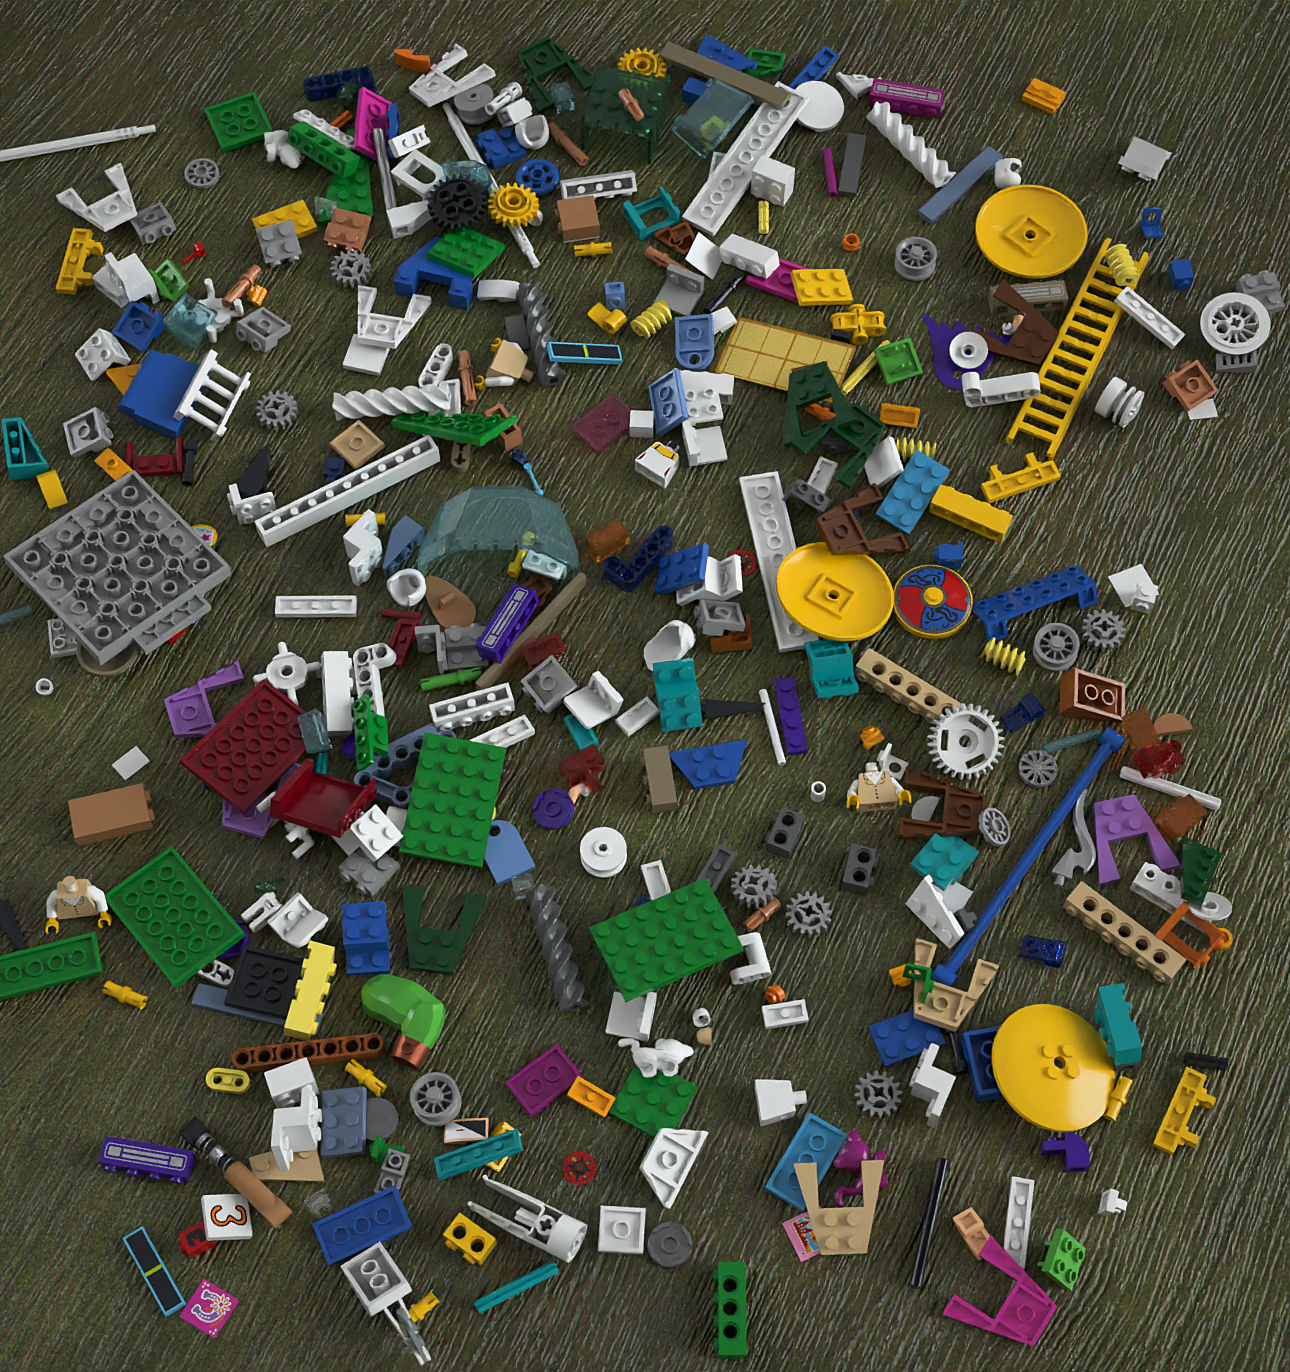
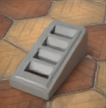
M1257 350L1238 355L1227 353L1215 355L1216 372L1255 373L1258 366Z

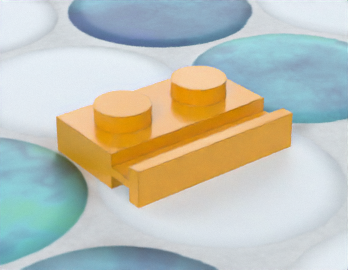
M1033 78L1026 92L1023 93L1021 100L1054 114L1065 98L1066 92Z

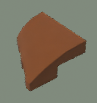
M687 220L672 228L668 225L654 233L657 239L684 257H687L696 239Z
M744 615V632H731L724 629L722 636H710L712 653L752 649L751 615Z

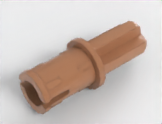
M622 89L618 96L624 103L625 109L631 112L636 121H640L644 114L638 106L637 99L633 98L628 89Z
M773 897L772 901H767L766 906L763 905L756 908V912L743 922L746 930L752 931L763 921L767 922L769 917L781 908L780 902Z

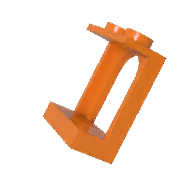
M1185 900L1155 934L1161 941L1165 940L1190 961L1195 969L1199 965L1203 967L1211 958L1208 954L1213 949L1217 951L1225 942L1222 939L1225 934L1209 920L1195 916L1189 910L1188 903ZM1183 915L1208 934L1211 943L1207 950L1200 952L1192 949L1171 931Z

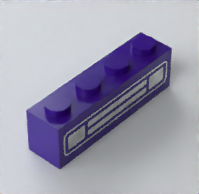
M514 583L511 590L506 593L504 601L497 607L495 615L487 623L483 634L476 641L475 647L481 658L501 664L539 604L535 590Z
M106 1136L99 1163L105 1171L110 1173H117L119 1170L125 1171V1174L133 1177H139V1174L148 1175L147 1178L160 1181L161 1178L169 1179L171 1183L182 1184V1182H190L196 1156L193 1151Z

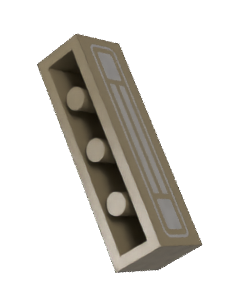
M1064 280L1010 285L1037 312L1066 309L1068 295ZM999 285L990 287L988 303L991 317L1022 314L993 298V294Z

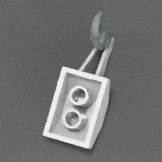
M381 1242L341 1265L346 1278L369 1316L371 1317L382 1310L412 1350L420 1365L422 1366L431 1360L429 1353L424 1347L425 1343L417 1332L418 1329L402 1301V1297L411 1292L412 1289ZM395 1301H397L400 1307L397 1309L400 1325L386 1308Z

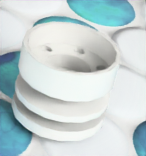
M1114 377L1099 398L1095 412L1104 418H1107L1114 412L1112 422L1117 423L1120 419L1119 426L1124 428L1139 411L1144 392L1139 390L1135 394L1136 388L1133 386L1126 393L1127 382Z

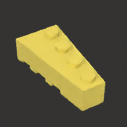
M309 941L308 959L304 958L302 978L298 980L294 994L296 997L292 999L284 1026V1035L310 1041L311 1035L316 1034L319 1023L315 1021L317 1015H322L325 1005L322 999L324 995L328 996L331 986L328 980L330 976H334L337 964L334 963L335 947Z

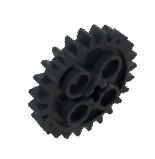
M453 174L452 179L445 176V182L439 180L440 186L433 185L435 191H429L431 197L427 198L429 202L427 207L430 210V217H432L434 223L437 222L439 227L444 225L446 231L451 227L452 232L456 228H459L460 232H462L464 226L469 230V224L476 226L475 220L481 221L480 215H485L484 209L487 208L486 202L488 201L485 189H482L481 183L477 184L475 178L471 180L470 175L465 179L462 174H460L459 178H456L455 174Z

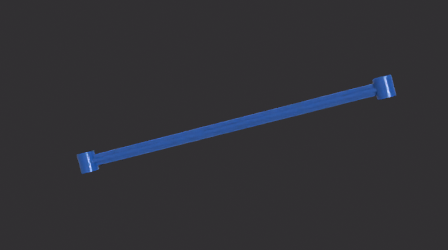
M1109 727L1105 730L1099 740V743L1102 745L976 920L974 927L969 930L944 966L941 964L937 966L930 980L950 987L953 986L958 978L955 973L1108 756L1112 751L1117 753L1126 740L1124 736Z

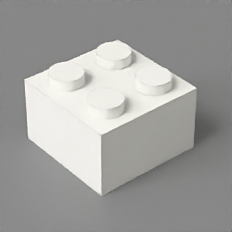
M761 155L752 170L751 194L784 207L793 192L795 168Z
M306 1057L264 1072L271 1096L278 1109L291 1108L295 1105L294 1103L301 1101L302 1088L311 1087L314 1096L320 1094Z

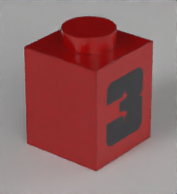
M204 1221L179 1234L181 1241L178 1242V1245L183 1255L188 1254L191 1259L216 1246L214 1240L206 1241Z

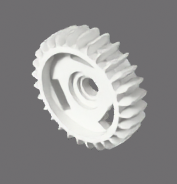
M961 703L959 710L956 705H953L952 712L946 708L945 712L947 715L939 713L938 715L941 720H933L937 726L929 728L934 732L933 735L927 736L933 739V742L927 743V746L933 747L929 754L936 755L932 761H940L937 768L940 769L944 766L943 773L945 774L951 770L950 776L953 778L957 773L959 779H963L964 774H966L968 780L971 779V774L975 778H979V771L986 775L985 768L987 767L992 770L993 767L990 763H998L995 756H1002L998 752V748H1004L1003 745L999 744V741L1004 740V737L998 736V733H1001L1003 730L996 729L999 721L992 722L995 716L990 715L987 717V709H984L981 713V706H976L975 710H973V704H969L966 709L965 704ZM971 715L985 723L987 726L985 731H982L968 721ZM943 730H948L947 751L941 750V734ZM963 735H967L970 738V744L967 747H962L959 743V739ZM981 754L984 755L985 759L981 763L967 768L965 762Z

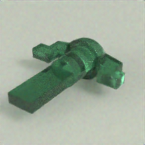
M281 877L264 883L258 881L256 884H253L254 891L259 895L267 892L271 893L273 892L272 887L287 882V879Z

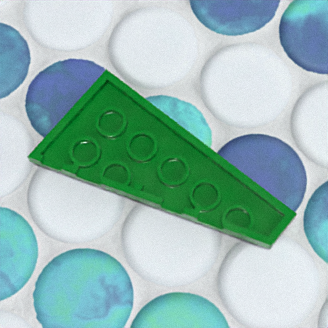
M355 129L347 130L346 135L354 138ZM352 149L350 151L360 156L356 173L345 178H341L333 173L318 220L319 226L331 223L335 208L367 215L372 218L371 221H374L368 156Z
M402 413L391 420L392 427L402 431H411L416 434L458 441L462 444H472L476 447L484 446L486 442L496 438L498 434L518 422L517 415L510 414L508 418H501L500 414H493L484 418L481 414L455 413L452 414V417H444V413H437L429 417L425 413Z

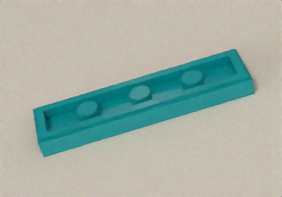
M516 1128L435 1157L434 1162L438 1179L441 1181L522 1152L523 1148L519 1131Z

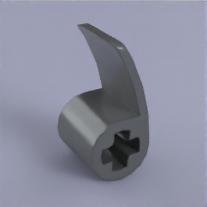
M523 314L504 317L509 341L517 343L522 350L530 349Z

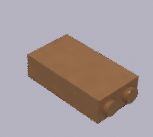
M143 783L68 800L74 839L78 846L153 829L152 821L155 820L153 808H149L148 802H152L150 791L146 790Z

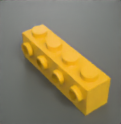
M940 484L934 495L929 512L998 543L1002 542L1013 515L1005 510H999L987 502H981L968 494H962L955 491L952 487Z

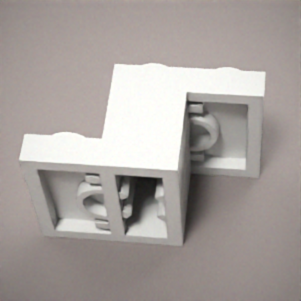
M1133 137L1125 156H1121L1118 163L1122 165L1121 169L1133 174L1137 171L1139 172V177L1151 181V178L1157 179L1166 159L1169 160L1172 153L1140 138Z
M111 252L105 255L107 262L105 268L110 274L108 277L114 286L117 285L119 287L118 292L123 299L126 298L129 303L131 301L135 302L142 297L149 298L153 304L160 301L152 276L135 253L120 261H117Z
M370 509L343 536L347 556L352 559L348 563L352 582L358 587L363 582H366L370 578L371 573L376 568H379L384 561L381 540L377 538L379 531L376 516Z
M734 554L722 561L708 556L705 581L677 590V604L684 606L696 599L725 601L742 593L740 556Z
M374 805L365 814L362 811L358 820L352 823L350 830L346 831L341 838L332 836L348 856L360 847L373 862L403 837L377 805Z
M931 1043L929 1049L924 1048L917 1065L920 1069L915 1068L909 1086L913 1087L911 1095L930 1103L925 1115L929 1118L926 1125L935 1128L956 1076L932 1066L940 1046Z
M311 1087L302 1088L301 1107L274 1109L271 1149L280 1172L289 1171L290 1162H293V1152L317 1150V1141L321 1140V1130L318 1126L319 1122H322V1110L318 1109L317 1096L313 1095Z

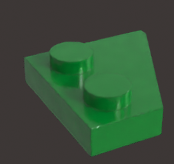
M750 48L748 58L757 63V69L752 71L750 68H746L745 74L760 79L782 73L785 53Z

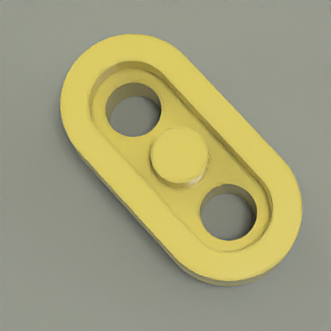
M213 1068L206 1075L208 1087L217 1092L242 1094L249 1089L251 1084L248 1074L241 1070ZM222 1078L219 1084L214 1083L215 1079ZM238 1081H243L241 1086H236Z

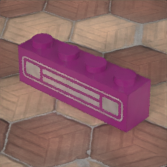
M874 78L870 92L869 107H874L876 102L880 104L888 102L892 111L939 119L945 90Z

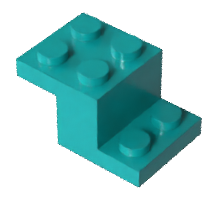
M824 639L804 642V650L809 658L810 681L818 698L828 699L838 695L849 696L852 693L859 692L853 673V654L846 641Z
M693 658L652 663L662 732L703 726L700 694L695 678Z
M935 833L910 863V867L924 878L930 875L933 880L931 883L944 892L950 884L954 885L979 855V852L958 836L941 837Z

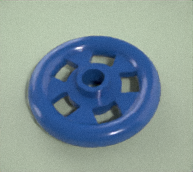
M531 159L524 162L518 168L516 182L519 187L524 184V190L530 187V193L535 192L538 196L554 190L558 185L560 176L557 167L550 161ZM531 167H534V169H532L531 172L527 170ZM545 167V168H547L549 171H548L547 173H545L542 168ZM528 177L529 182H524L523 178ZM547 178L552 179L549 184L545 183ZM533 185H541V188H533Z

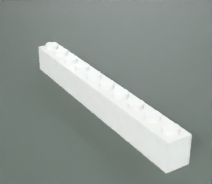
M427 435L255 520L258 534L266 547H269L440 462L439 449L431 436Z

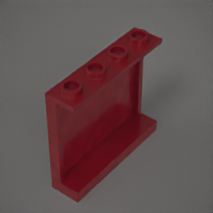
M306 758L271 798L270 817L341 838L346 831L350 830L352 823L358 820L360 813L367 809L371 799H375L377 794V788L375 787L376 779L373 778L364 787L313 771L314 760Z

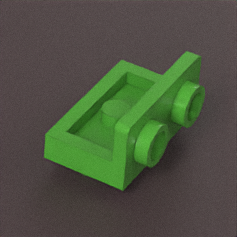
M169 259L162 263L155 271L147 269L154 280L155 286L159 288L158 293L164 299L169 298L175 302L190 287Z

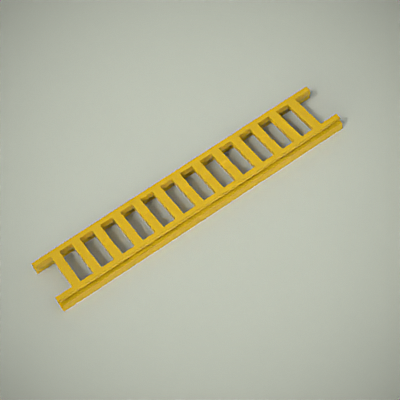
M1108 237L1106 240L1104 239L1059 330V334L1038 373L1040 386L1072 398L1071 404L1068 405L1054 400L1041 393L1037 397L1025 399L1005 443L1010 444L1018 430L1051 443L1046 454L1049 461L1053 460L1124 313V309L1118 304L1086 292L1089 286L1116 297L1123 291L1121 288L1108 285L1103 281L1093 278L1097 272L1115 279L1110 268L1100 264L1102 259H1106L1105 254L1111 242V239ZM1147 252L1143 253L1139 262L1132 260L1140 277L1149 261V253ZM1138 281L1128 287L1134 291ZM1084 300L1112 311L1114 315L1112 318H1109L1079 305ZM1077 314L1108 328L1104 333L1076 322L1073 318ZM1069 328L1101 342L1097 347L1066 335V332ZM1062 342L1094 356L1092 361H1089L1058 348ZM1056 357L1087 369L1083 376L1051 362ZM1048 371L1080 385L1078 390L1044 378ZM1034 400L1066 414L1063 420L1030 407L1032 401ZM1025 415L1059 428L1056 435L1023 422Z

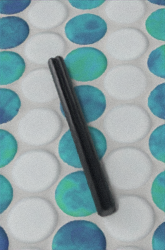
M938 1157L936 1160L909 1286L914 1289H921L949 1163L947 1159Z

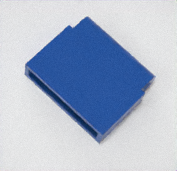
M150 350L118 405L119 411L134 418V423L176 441L189 416H184L180 421L173 418L199 366L170 353L164 355ZM201 385V387H200V389H199V391L201 392V394L203 393V391H204L205 388H206L205 385H204V386ZM198 401L192 402L191 407H193V410Z

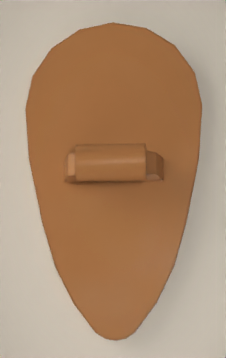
M430 575L425 578V597L434 617L444 629H449L452 625H460L461 628H465L474 623L476 608L464 593L439 577Z

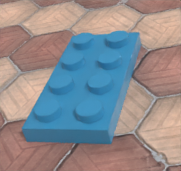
M916 449L875 516L909 536L950 469Z
M809 1112L767 1182L765 1190L804 1212L806 1204L794 1163H816L817 1185L819 1186L848 1134Z

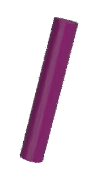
M824 148L822 153L829 197L833 198L838 195L832 151L830 148Z

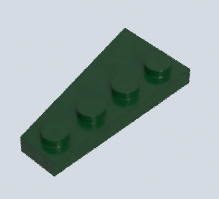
M1182 836L1180 840V859H1182L1180 873H1182L1180 880L1181 898L1201 907L1222 853Z

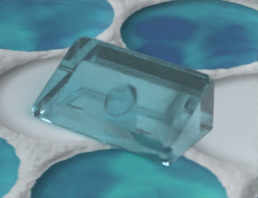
M313 709L297 717L308 754L332 749L321 712Z

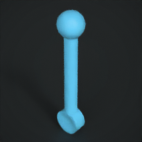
M526 463L524 464V470L528 472L533 482L536 495L541 497L543 490L539 488L532 474L531 464Z

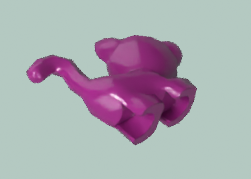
M856 1131L849 1132L847 1140L843 1143L838 1156L833 1162V1166L837 1169L860 1171V1176L855 1186H840L834 1192V1202L837 1208L844 1207V1194L851 1196L863 1195L861 1161L884 1160V1164L886 1163L885 1151L879 1150L873 1154V1157L870 1156L868 1145L862 1141L861 1136ZM882 1171L879 1189L885 1188L888 1185L886 1171Z

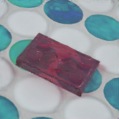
M613 393L572 424L571 430L593 452L598 454L630 429V412L632 409Z

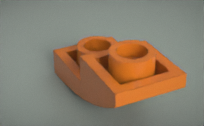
M394 49L397 65L417 72L429 73L431 71L430 57L428 55H413L412 49Z

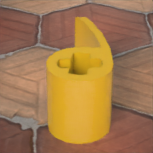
M600 302L588 312V316L610 334H615L627 322L623 312L615 309L611 313Z
M55 469L36 476L50 510L68 504Z

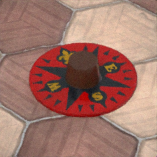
M737 550L729 555V557L734 554L740 556L742 576H747L755 570L757 561L751 552Z
M574 1152L564 1161V1176L573 1184H586L592 1180L596 1173V1163L589 1154Z

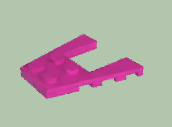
M990 1235L979 1256L1017 1280L1006 1301L993 1320L954 1294L942 1314L1034 1346L1058 1306Z

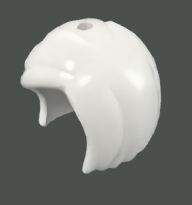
M536 115L517 122L515 133L523 147L536 150L543 147L548 141L549 127L544 115Z
M411 568L396 572L388 579L386 584L393 599L403 607H411L417 604L426 593L423 575Z

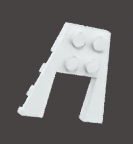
M455 44L453 46L454 50L450 53L446 52L442 56L443 60L438 65L433 64L430 67L431 71L426 76L423 74L409 87V91L425 105L431 107L495 77L494 70L484 63L457 82H454L443 72L468 56L465 49Z
M121 163L105 170L107 178L118 190L117 192L87 207L74 189L70 188L56 195L58 202L104 232L137 216L138 214Z
M358 285V343L395 349L432 303L430 296L413 294L404 318L370 313L377 295V288Z

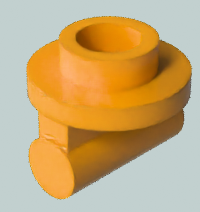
M258 284L252 285L246 292L247 300L252 302L254 306L260 307L267 290L261 288Z
M869 726L863 729V733L860 735L866 750L884 740V736L878 727Z
M906 964L889 970L894 985L904 987L911 984L912 979L903 977Z

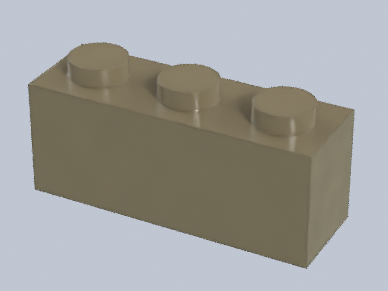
M668 746L643 749L640 764L641 769L646 771V775H643L644 788L648 787L649 794H646L647 807L651 806L652 814L677 810V797Z

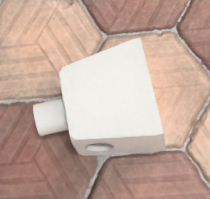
M755 1080L754 1089L760 1126L795 1116V1105L807 1103L805 1090L793 1092L791 1081Z

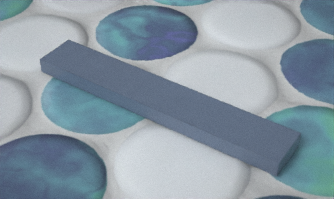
M988 146L918 210V215L930 224H933L994 168L996 162L1001 160L1003 155Z
M198 983L192 1001L193 1006L280 1027L285 1026V1019L225 1006L224 1000L228 990ZM323 1013L322 1015H317L315 1022L319 1024L315 1035L318 1033Z

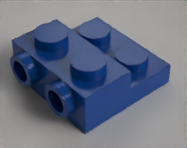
M511 126L497 132L492 128L477 134V147L480 151L484 152L487 164L490 163L493 169L527 156L526 150L519 143Z
M131 301L112 333L145 352L153 337L158 338L167 322L163 320L165 316L154 310L153 313L148 311L150 307L140 301L137 304Z

